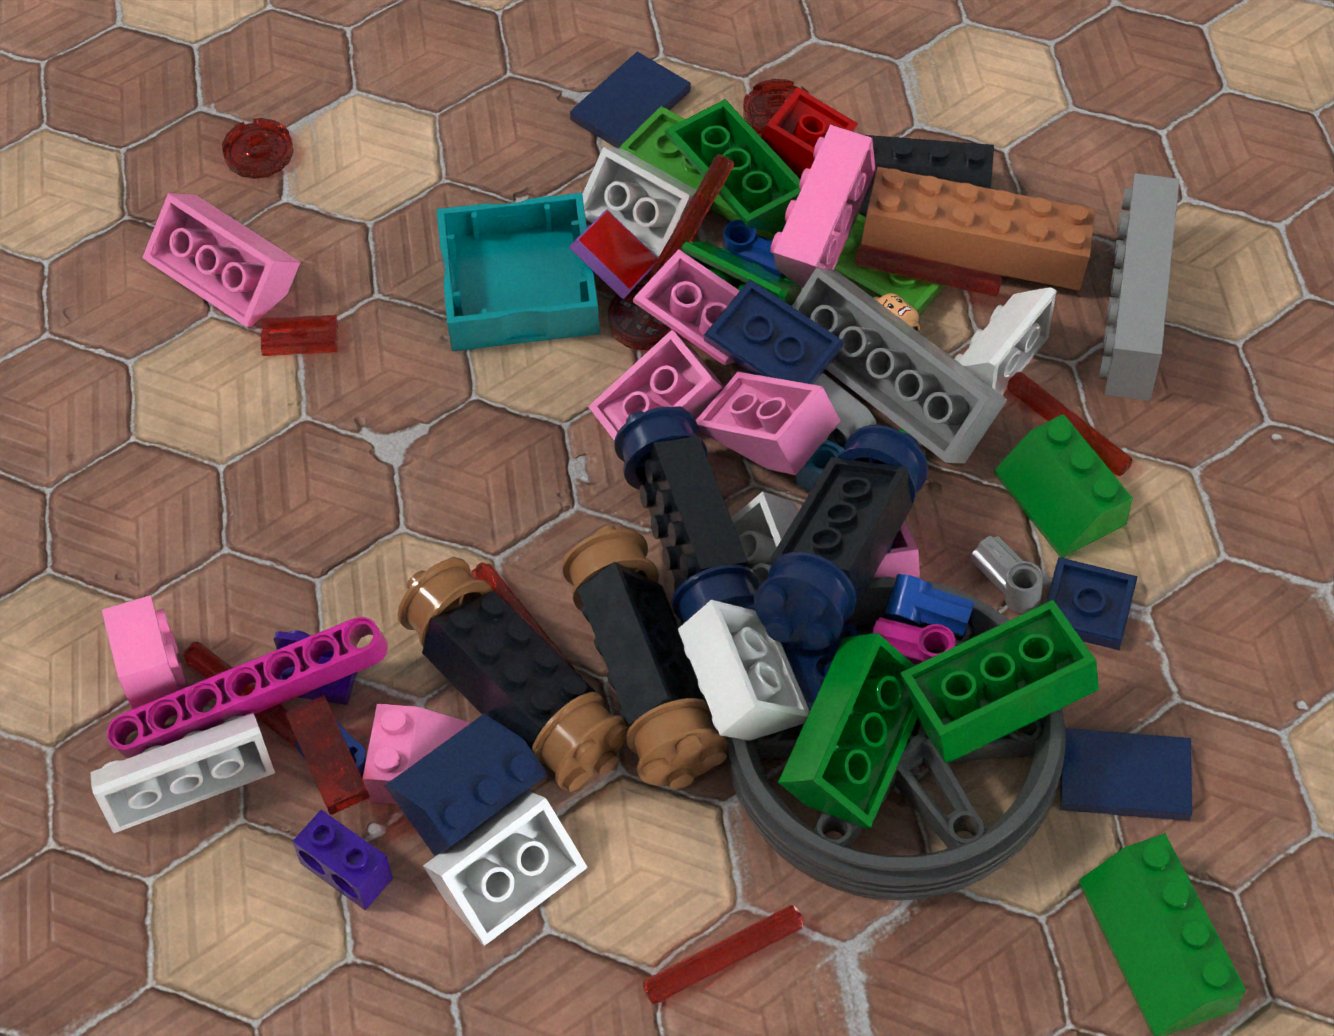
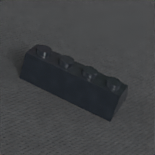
M865 135L873 140L876 171L877 167L898 169L902 172L933 176L938 179L969 183L974 186L991 189L994 145ZM874 180L859 211V214L864 217L867 215Z

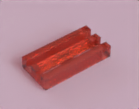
M337 315L262 319L260 347L262 356L337 352ZM323 329H328L327 331H307V332H306V330H323ZM291 331V332H288V333H270V332Z

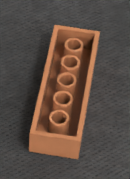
M877 167L860 247L1080 291L1090 258L1096 210L1080 205H1070L1039 197L1034 198L1014 194L1005 190H994L974 186L969 183H958L938 179L933 176L902 172L898 169Z

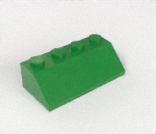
M726 99L665 129V135L748 227L774 234L783 231L786 225L785 214L791 200H797L801 191L799 189L800 179Z
M1054 600L900 673L925 733L945 764L1099 690L1097 661Z
M879 633L842 639L778 781L780 785L806 806L863 828H871L918 718L900 675L901 672L915 665Z
M1166 833L1124 847L1079 879V885L1153 1036H1166L1237 1010L1246 989Z

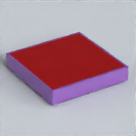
M608 209L569 246L585 264L623 299L660 260Z

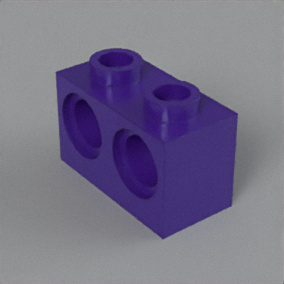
M320 810L292 841L301 865L364 910L371 905L393 879L388 858L385 854L323 810Z

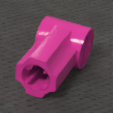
M879 618L872 634L879 633L914 665L938 655L929 652L930 650L936 649L945 652L955 647L953 632L948 627L939 624L920 628Z

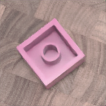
M151 595L102 609L117 676L132 710L179 691L181 688L188 687L182 664L179 663L177 657L179 653L173 630H170L165 610H156Z

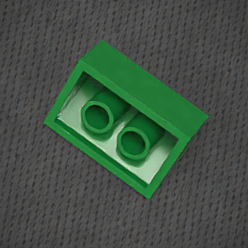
M685 242L682 246V252L739 291L751 279L790 306L794 304L802 291V288L791 280L780 278L764 270L756 263H750L733 255L725 248H719L709 242Z
M1064 414L1032 429L994 470L996 477L1060 558L1127 525L1133 497Z

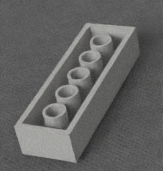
M1135 173L1132 188H1124L1121 210H1127V213H1119L1116 231L1118 238H1123V240H1116L1113 256L1114 266L1119 267V269L1113 268L1110 282L1111 296H1116V298L1109 297L1106 319H1108L1107 325L1112 327L1106 326L1103 340L1105 356H1102L1099 379L1106 380L1104 395L1151 401L1162 355L1180 179Z
M816 267L792 305L793 308L844 341L843 347L826 367V370L946 463H966L1008 400L836 270Z

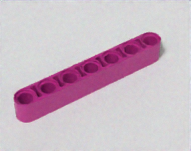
M366 617L353 618L123 713L114 718L109 724L107 740L112 747L127 759L142 754L152 746H163L183 739L184 736L193 731H204L221 725L227 719L234 716H245L251 713L257 714L373 666L382 661L386 656L388 642L374 621ZM373 635L372 641L367 646L357 647L362 637ZM334 651L330 661L318 664L322 654ZM295 667L291 677L280 680V676L285 669ZM250 683H256L252 693L247 696H241L245 686ZM211 699H217L213 709L203 713L204 705ZM172 715H178L174 725L164 729L167 719ZM138 731L135 741L126 745L125 742L129 734Z

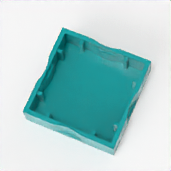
M582 193L530 198L510 204L485 203L436 209L440 251L445 277L443 284L447 325L452 351L600 334L593 270L569 248L587 229Z

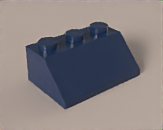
M483 714L384 786L435 856L453 846L548 773L523 738L491 717Z

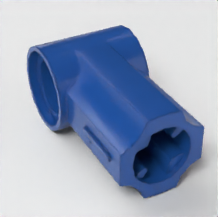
M741 219L733 220L725 226L722 248L729 250L733 255L750 263L760 265L764 270L780 278H786L784 274L776 269L774 254L771 253L772 240L758 235L755 228L748 227Z
M906 574L896 575L884 611L885 616L912 626H920V624L926 626L932 624L948 627L954 635L964 636L974 601L934 589L932 584L923 579Z

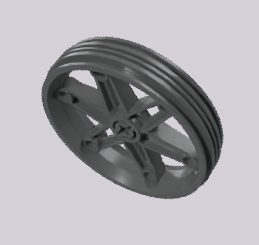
M872 578L856 609L843 622V626L854 623V626L875 624L879 618L892 620L884 615V611L895 578ZM927 581L932 584L934 589L974 601L964 636L954 635L958 639V641H955V646L1009 621L1008 618L990 605L967 593ZM920 624L919 627L925 628L926 625ZM934 649L929 652L938 654L943 651ZM1061 708L949 762L955 763L1005 757L1023 758L1033 755L1028 778L1016 800L995 823L986 829L948 763H944L925 733L918 717L881 805L896 786L943 841L947 849L926 854L898 856L875 854L851 848L864 828L824 812L813 830L800 820L777 795L766 776L760 758L789 759L797 739H792V732L801 731L804 724L772 733L775 736L768 739L760 737L748 741L726 737L728 743L727 763L733 787L749 820L764 840L783 859L814 880L853 895L883 900H915L945 895L984 879L1007 863L1030 841L1045 820L1055 798L1066 747L1063 709ZM1023 731L1028 733L1030 736L1020 737L1016 735L1014 732ZM925 762L954 812L945 815L909 770ZM835 831L842 834L843 837L840 839H830L824 834ZM967 831L975 837L963 839L956 832Z

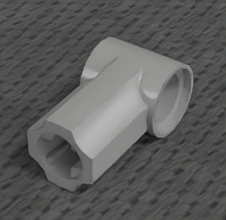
M990 535L981 541L976 550L971 553V562L1005 595V602L1008 608L1015 613L1024 614L1039 607L1042 601L1043 573L1041 569L1034 563L1023 561L999 536L992 537Z

